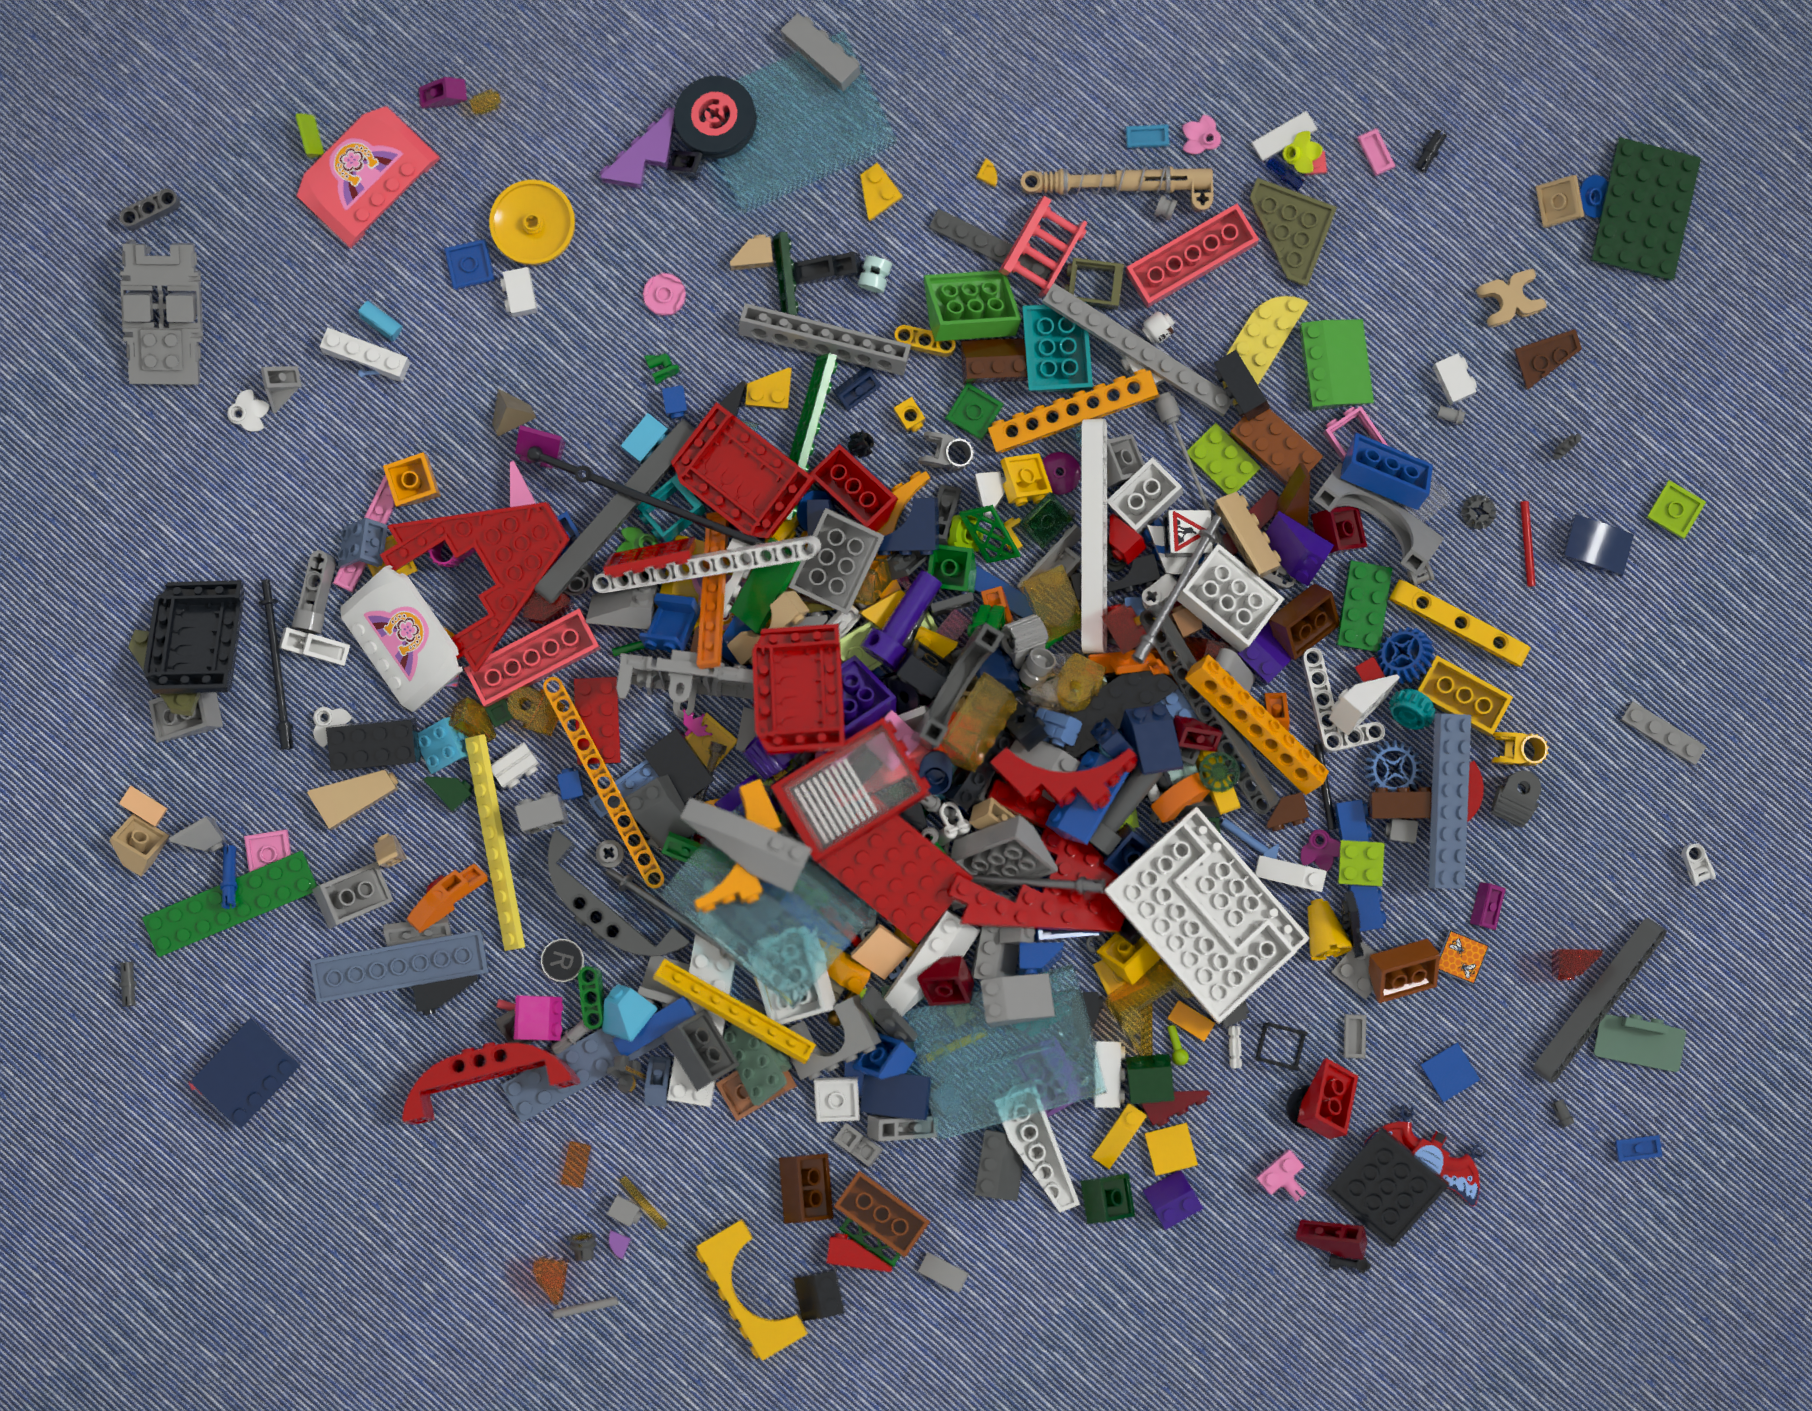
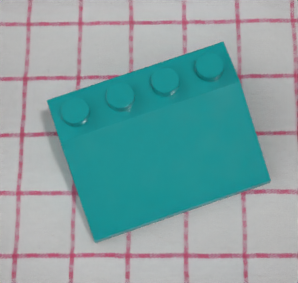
M1046 305L1022 306L1028 391L1072 393L1085 390V392H1089L1093 387L1089 332Z

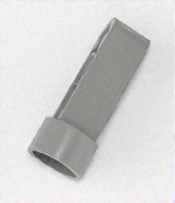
M314 551L309 558L298 609L295 610L292 628L313 634H321L325 619L324 612L336 566L334 557L324 551ZM320 578L319 585L315 587V582Z

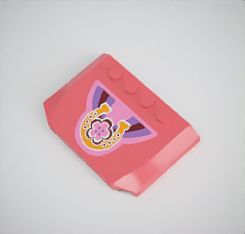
M385 106L363 114L304 173L297 197L351 249L365 235V231L423 173L426 174L440 160V157Z

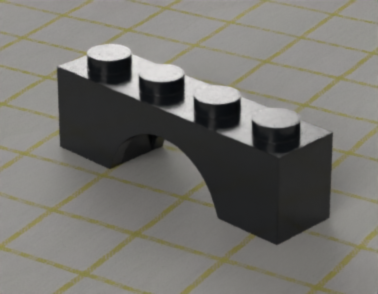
M1154 554L1135 558L1132 561L1130 572L1123 579L1114 582L1107 581V598L1114 597L1115 592L1131 593L1136 591L1135 587L1144 585V588H1148L1157 582L1160 574ZM1082 572L1070 576L1076 603L1081 602Z

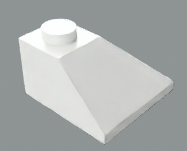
M1000 471L975 474V484L981 507L993 505L996 510L1005 495L1003 483L1006 482V477H1001ZM985 512L983 515L991 518L992 513Z

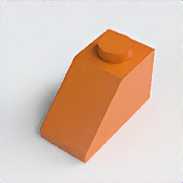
M1264 693L1265 710L1289 732L1290 718L1286 693Z

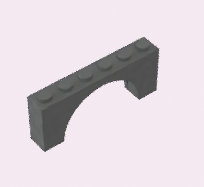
M987 623L976 626L951 668L947 681L937 692L911 736L912 740L927 749L937 748L949 729L948 723L957 703L981 665L994 653L1004 635L1002 632Z

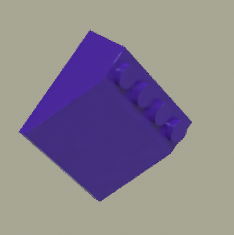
M856 655L841 664L845 741L884 718L891 710L896 712V696Z

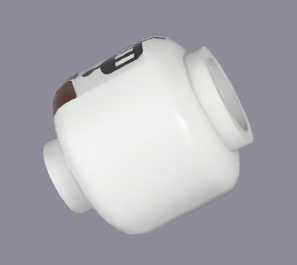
M1157 311L1144 321V328L1142 330L1152 343L1154 341L1162 343L1174 333L1172 327L1174 321L1168 313L1163 315Z

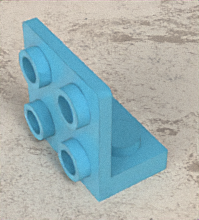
M459 715L443 718L418 733L420 751L431 774L440 771L457 760L468 758L465 738H469V735Z

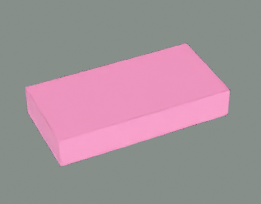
M1377 128L1357 138L1375 176L1395 168V164Z

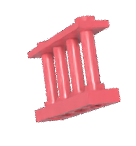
M1046 196L1038 200L998 271L1005 276L1011 272H1017L1042 288L1038 295L1040 298L1046 296L1078 240L1081 241L1087 230L1084 228L1088 223L1082 221L1075 226L1050 210L1051 207H1049L1051 199ZM1046 217L1072 233L1068 243L1065 244L1041 229V226L1038 224L1041 218L1045 219ZM1036 235L1062 251L1057 263L1030 246L1028 241L1031 236L1034 237ZM1026 253L1050 268L1052 272L1047 281L1020 265L1018 261L1020 255Z

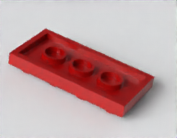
M617 677L574 679L575 708L604 763H621L619 703L616 688ZM575 719L577 730L580 726V723L578 720ZM581 738L577 742V747L580 750H586L590 746V742L586 738ZM577 754V765H583ZM592 757L588 760L587 765L600 764L598 758Z

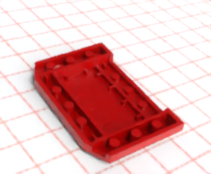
M717 402L671 461L678 475L679 482L744 534L764 539L772 538L816 480Z
M839 624L762 629L760 638L752 649L755 732L767 754L845 749Z

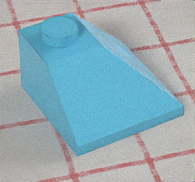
M617 984L604 1000L602 1031L632 1042L656 1012L657 1008L633 989Z

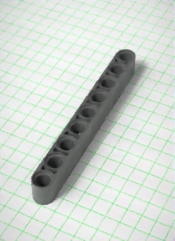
M1649 918L1642 921L1533 1066V1072L1549 1083H1554L1663 941L1667 933L1665 928Z

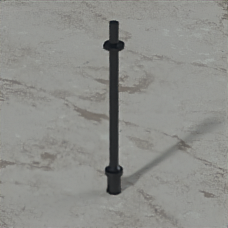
M270 579L261 580L264 600L259 601V605L265 606L280 721L278 726H276V731H279L280 750L294 749L292 738L293 724L288 721L273 608V604L278 603V599H272Z

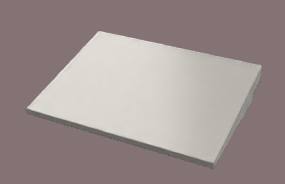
M1198 807L1191 809L1104 890L1217 1023L1226 1018L1310 939Z

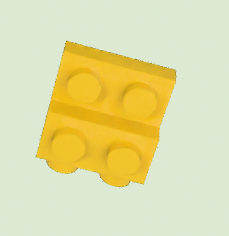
M1040 453L1005 457L1000 461L1007 480L1003 483V487L1009 504L1015 503L1016 507L1026 505L1028 501L1039 504L1046 501L1045 498L1052 493Z

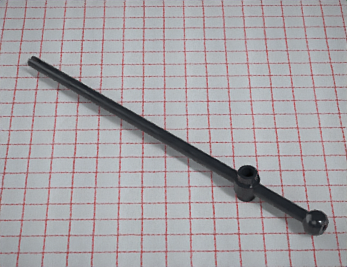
M531 446L528 450L527 458L530 462L537 463L541 461L575 475L579 482L587 483L591 481L751 546L756 545L755 542L766 543L594 474L589 466L582 465L577 467L544 454L538 446ZM583 471L586 472V476L584 478L582 476Z

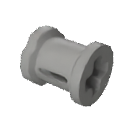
M1429 563L1426 564L1419 573L1421 576L1418 577L1409 569L1407 570L1411 584L1416 587L1427 580H1435Z

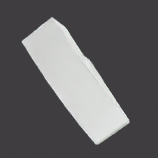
M288 627L284 628L279 644V649L345 666L350 648L348 644Z

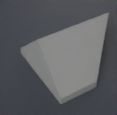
M298 366L261 368L264 388L274 414L302 387Z

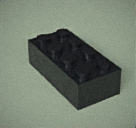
M416 717L331 725L326 728L331 771L408 764L421 760Z

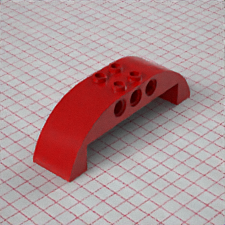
M495 1042L482 1045V1049L461 1050L462 1054L446 1058L424 1072L416 1081L407 1097L402 1119L404 1123L412 1125L434 1121L431 1094L543 1066L547 1068L550 1086L562 1089L581 1084L575 1071L565 1061L550 1052L522 1043L495 1045Z

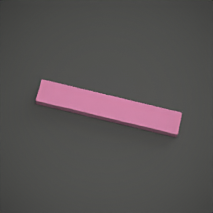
M386 474L364 517L383 524H387L395 507ZM358 561L340 568L333 584L353 593L367 563Z

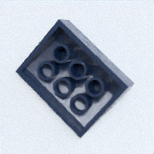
M249 1018L191 1079L190 1083L228 1120L241 1129L301 1065L292 1053L252 1018Z

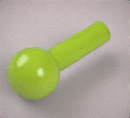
M1171 1025L1167 1029L1174 1049L1172 1061L1178 1066H1183L1188 1062L1189 1054L1186 1050L1182 1049L1176 1026Z

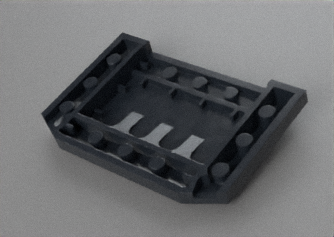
M242 580L167 582L165 591L154 600L143 669L152 693L229 692L232 688L244 603V585Z

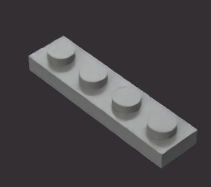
M1634 701L1630 703L1620 719L1692 765L1697 764L1706 749L1705 745Z

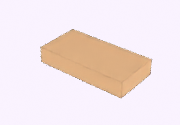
M131 785L119 803L155 827H157L168 808Z

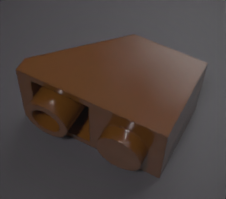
M1303 792L1280 798L1266 822L1265 828H1271L1272 832L1285 829L1284 824L1292 823L1293 826L1306 823L1305 819L1310 816Z

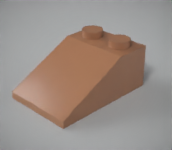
M737 1070L716 1083L736 1121L741 1120L797 1087L787 1070L783 1072L787 1080L786 1085L760 1106H755Z

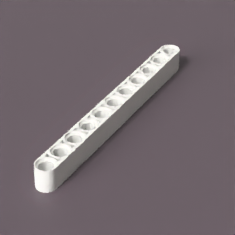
M1083 419L1081 645L1083 654H1102L1107 651L1106 419Z
M806 536L692 555L691 559H688V562L685 563L689 567V572L683 570L682 564L675 565V562L667 563L665 567L669 571V576L663 574L662 568L654 569L653 566L645 568L649 579H645L642 576V572L635 574L632 571L623 572L629 579L628 583L623 581L622 576L611 578V575L605 576L604 571L594 577L592 583L597 592L608 593L807 560L814 557L820 551L821 542L815 536ZM805 543L812 545L813 552L806 550ZM785 546L792 550V556L785 553ZM764 550H768L771 553V559L765 557ZM744 553L750 556L751 562L744 560ZM723 557H727L730 560V566L723 562ZM703 560L709 563L710 569H706L703 566ZM602 577L608 580V586L602 583Z

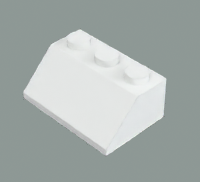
M1152 457L1107 500V504L1119 519L1138 534H1141L1147 528L1146 525H1150L1183 494V488Z
M1094 1041L1093 1107L1120 1108V1103H1124L1125 1092L1120 1089L1121 1081H1125V1068H1121V1059H1125V1046H1121V1042Z

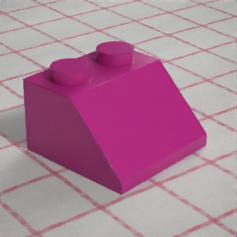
M516 995L514 1039L561 1041L562 997Z

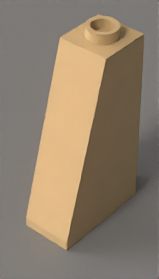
M381 770L315 788L307 793L328 828L333 830L399 790L396 786L399 782L393 772L389 773L386 770Z

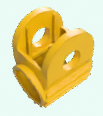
M1494 732L1493 734L1495 740H1505L1504 756L1492 758L1491 763L1502 765L1519 764V766L1525 767L1534 766L1542 763V760H1545L1546 755L1549 754L1547 752L1549 748L1546 744L1547 741L1543 737L1538 736V734ZM1527 740L1534 747V756L1531 760L1524 754V744Z

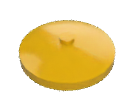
M523 180L507 187L495 200L489 218L490 232L498 249L509 259L524 265H541L556 259L567 249L575 232V214L566 195L556 186L541 180Z

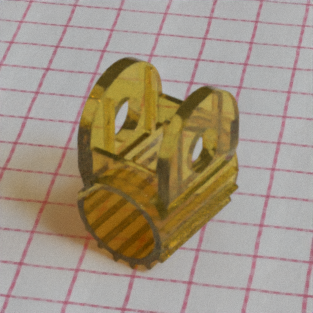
M1075 652L1066 661L1058 675V678H1060L1057 691L1059 704L1070 712L1084 710L1090 704L1093 696H1098L1106 667Z
M520 687L509 696L508 710L515 719L523 723V728L548 736L552 735L559 718L543 689L537 691L530 687ZM525 701H531V707L528 710H522V704ZM558 701L557 709L563 712L566 705Z

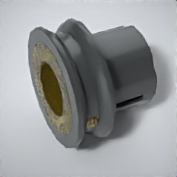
M581 1232L569 1237V1248L574 1250L575 1260L588 1261L594 1258V1247L597 1246L595 1233Z

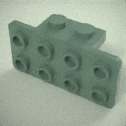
M1606 1014L1598 1025L1594 1046L1595 1056L1673 1072L1680 1070L1686 1037L1684 1029L1665 1025L1664 1020L1651 1018L1650 1022L1642 1020L1643 1016L1629 1014V1017Z
M734 1024L724 1031L723 1039L740 1064L736 1067V1070L753 1105L760 1106L786 1085L787 1080L783 1072L792 1067L788 1060L789 1057L787 1054Z

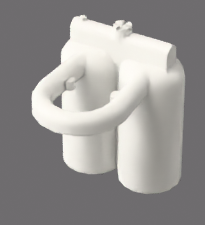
M948 801L940 806L939 815L945 827L938 831L939 838L937 841L940 846H944L951 840L967 834L970 831L971 824L969 823L970 821L963 819L959 807L954 802ZM946 806L954 808L956 812L955 816L958 817L959 821L954 825L949 824L948 817L944 814Z

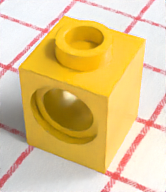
M912 397L894 407V413L907 433L911 430L914 433L924 426L925 417ZM907 412H914L917 417L914 421H907L904 416Z

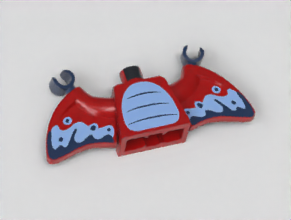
M1402 1105L1400 1112L1403 1122H1392L1382 1127L1450 1183L1447 1188L1458 1193L1469 1205L1475 1206L1479 1196L1480 1179L1473 1159H1480L1484 1156L1485 1151L1482 1154L1475 1153V1149L1481 1144L1474 1145L1472 1153L1469 1155L1466 1153L1460 1158L1451 1157L1449 1152L1442 1149L1447 1136L1435 1131L1429 1142L1424 1138L1418 1139L1413 1134L1412 1123L1410 1122V1118L1414 1116L1413 1107L1411 1106L1410 1113L1405 1114L1403 1113L1404 1105ZM1378 1128L1376 1131H1374V1132L1365 1140L1364 1146L1368 1143V1141L1376 1134V1132H1377L1380 1128Z

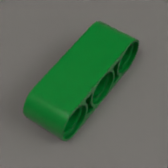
M586 966L578 973L583 1023L589 1029H600L603 1027L605 1000L602 973L597 967ZM589 970L594 973V979L591 982L586 979V973ZM591 992H594L597 996L593 1004L588 999ZM594 1013L599 1017L597 1025L591 1023V1016Z

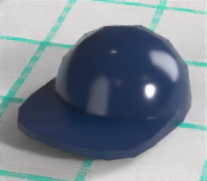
M931 751L921 760L919 776L920 778L925 776L931 786L928 789L930 794L940 795L946 792L952 782V761L944 752Z

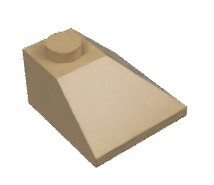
M132 814L110 838V843L122 865L142 877L152 866L170 835L137 815Z

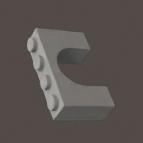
M859 995L833 1006L845 1033L843 1046L837 1053H827L816 1045L806 1064L790 1057L800 1080L807 1077L809 1081L821 1076V1070L827 1069V1072L836 1069L840 1067L838 1062L845 1060L848 1063L857 1059V1053L863 1051L865 1055L875 1050V1045L881 1042L867 1010L861 1004ZM805 1021L788 1028L815 1043Z

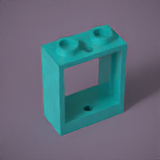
M677 474L650 495L665 501L678 490L693 508L689 512L699 516L707 512L696 496L679 482ZM643 502L637 506L641 513L638 517L645 525L650 523L654 528L651 532L659 541L661 539L665 542L673 540L693 523L681 518L664 532L649 514L656 507Z

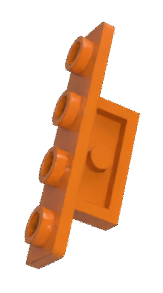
M1156 648L1150 650L1144 664H1140L1132 659L1131 656L1135 650L1092 654L1088 656L1086 672L1088 675L1151 671L1148 666H1155L1157 664L1156 659H1160L1164 665L1165 662Z

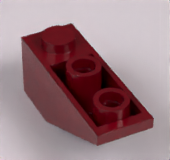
M1209 1090L1174 1091V1101L1140 1104L1153 1126L1157 1124L1160 1127L1170 1121L1168 1117L1174 1114L1180 1116L1188 1112V1106L1194 1103L1196 1106H1199L1208 1101L1207 1096L1210 1095Z

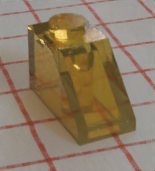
M465 697L454 704L449 722L451 727L468 737L485 734L487 743L496 738L494 728L482 705L469 697Z

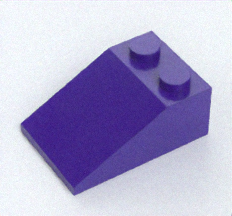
M1280 511L1265 532L1270 540L1269 547L1272 551L1276 550L1281 558V562H1279L1291 577L1307 587L1334 546Z
M1269 622L1261 629L1249 647L1237 653L1249 670L1266 686L1292 660L1273 636Z

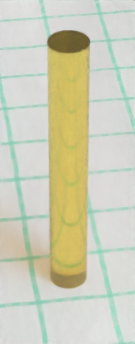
M626 1176L619 1180L623 1187L663 1230L668 1225L664 1218Z

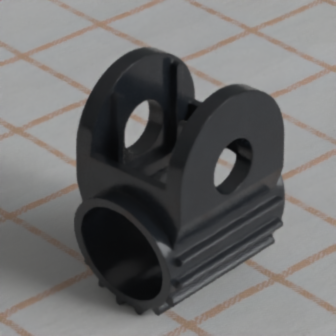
M897 671L878 678L896 696L895 713L897 715L921 706H928L934 699V697L931 699L928 696H920L913 685L910 683L906 684L900 680Z

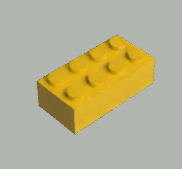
M1435 656V660L1431 661L1432 667H1428L1427 674H1424L1416 690L1425 694L1432 701L1435 708L1446 714L1471 715L1472 728L1489 737L1493 735L1513 696L1445 659Z

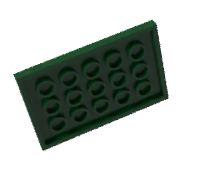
M1619 137L1616 142L1590 261L1673 281L1675 279L1701 157Z

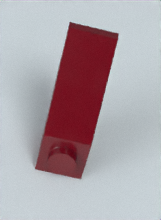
M1300 1220L1295 1236L1296 1240L1342 1258L1363 1260L1368 1244L1365 1228L1359 1225Z

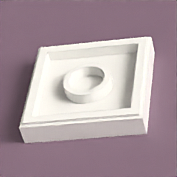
M858 1077L814 1079L816 1122L860 1120Z

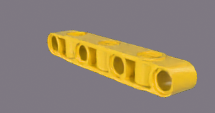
M1399 579L1389 597V600L1514 666L1522 667L1531 649L1525 643L1406 581ZM1418 598L1426 601L1427 606L1425 609L1417 606L1416 601ZM1456 618L1464 620L1465 627L1463 629L1456 627ZM1495 638L1502 640V649L1494 647L1493 640Z

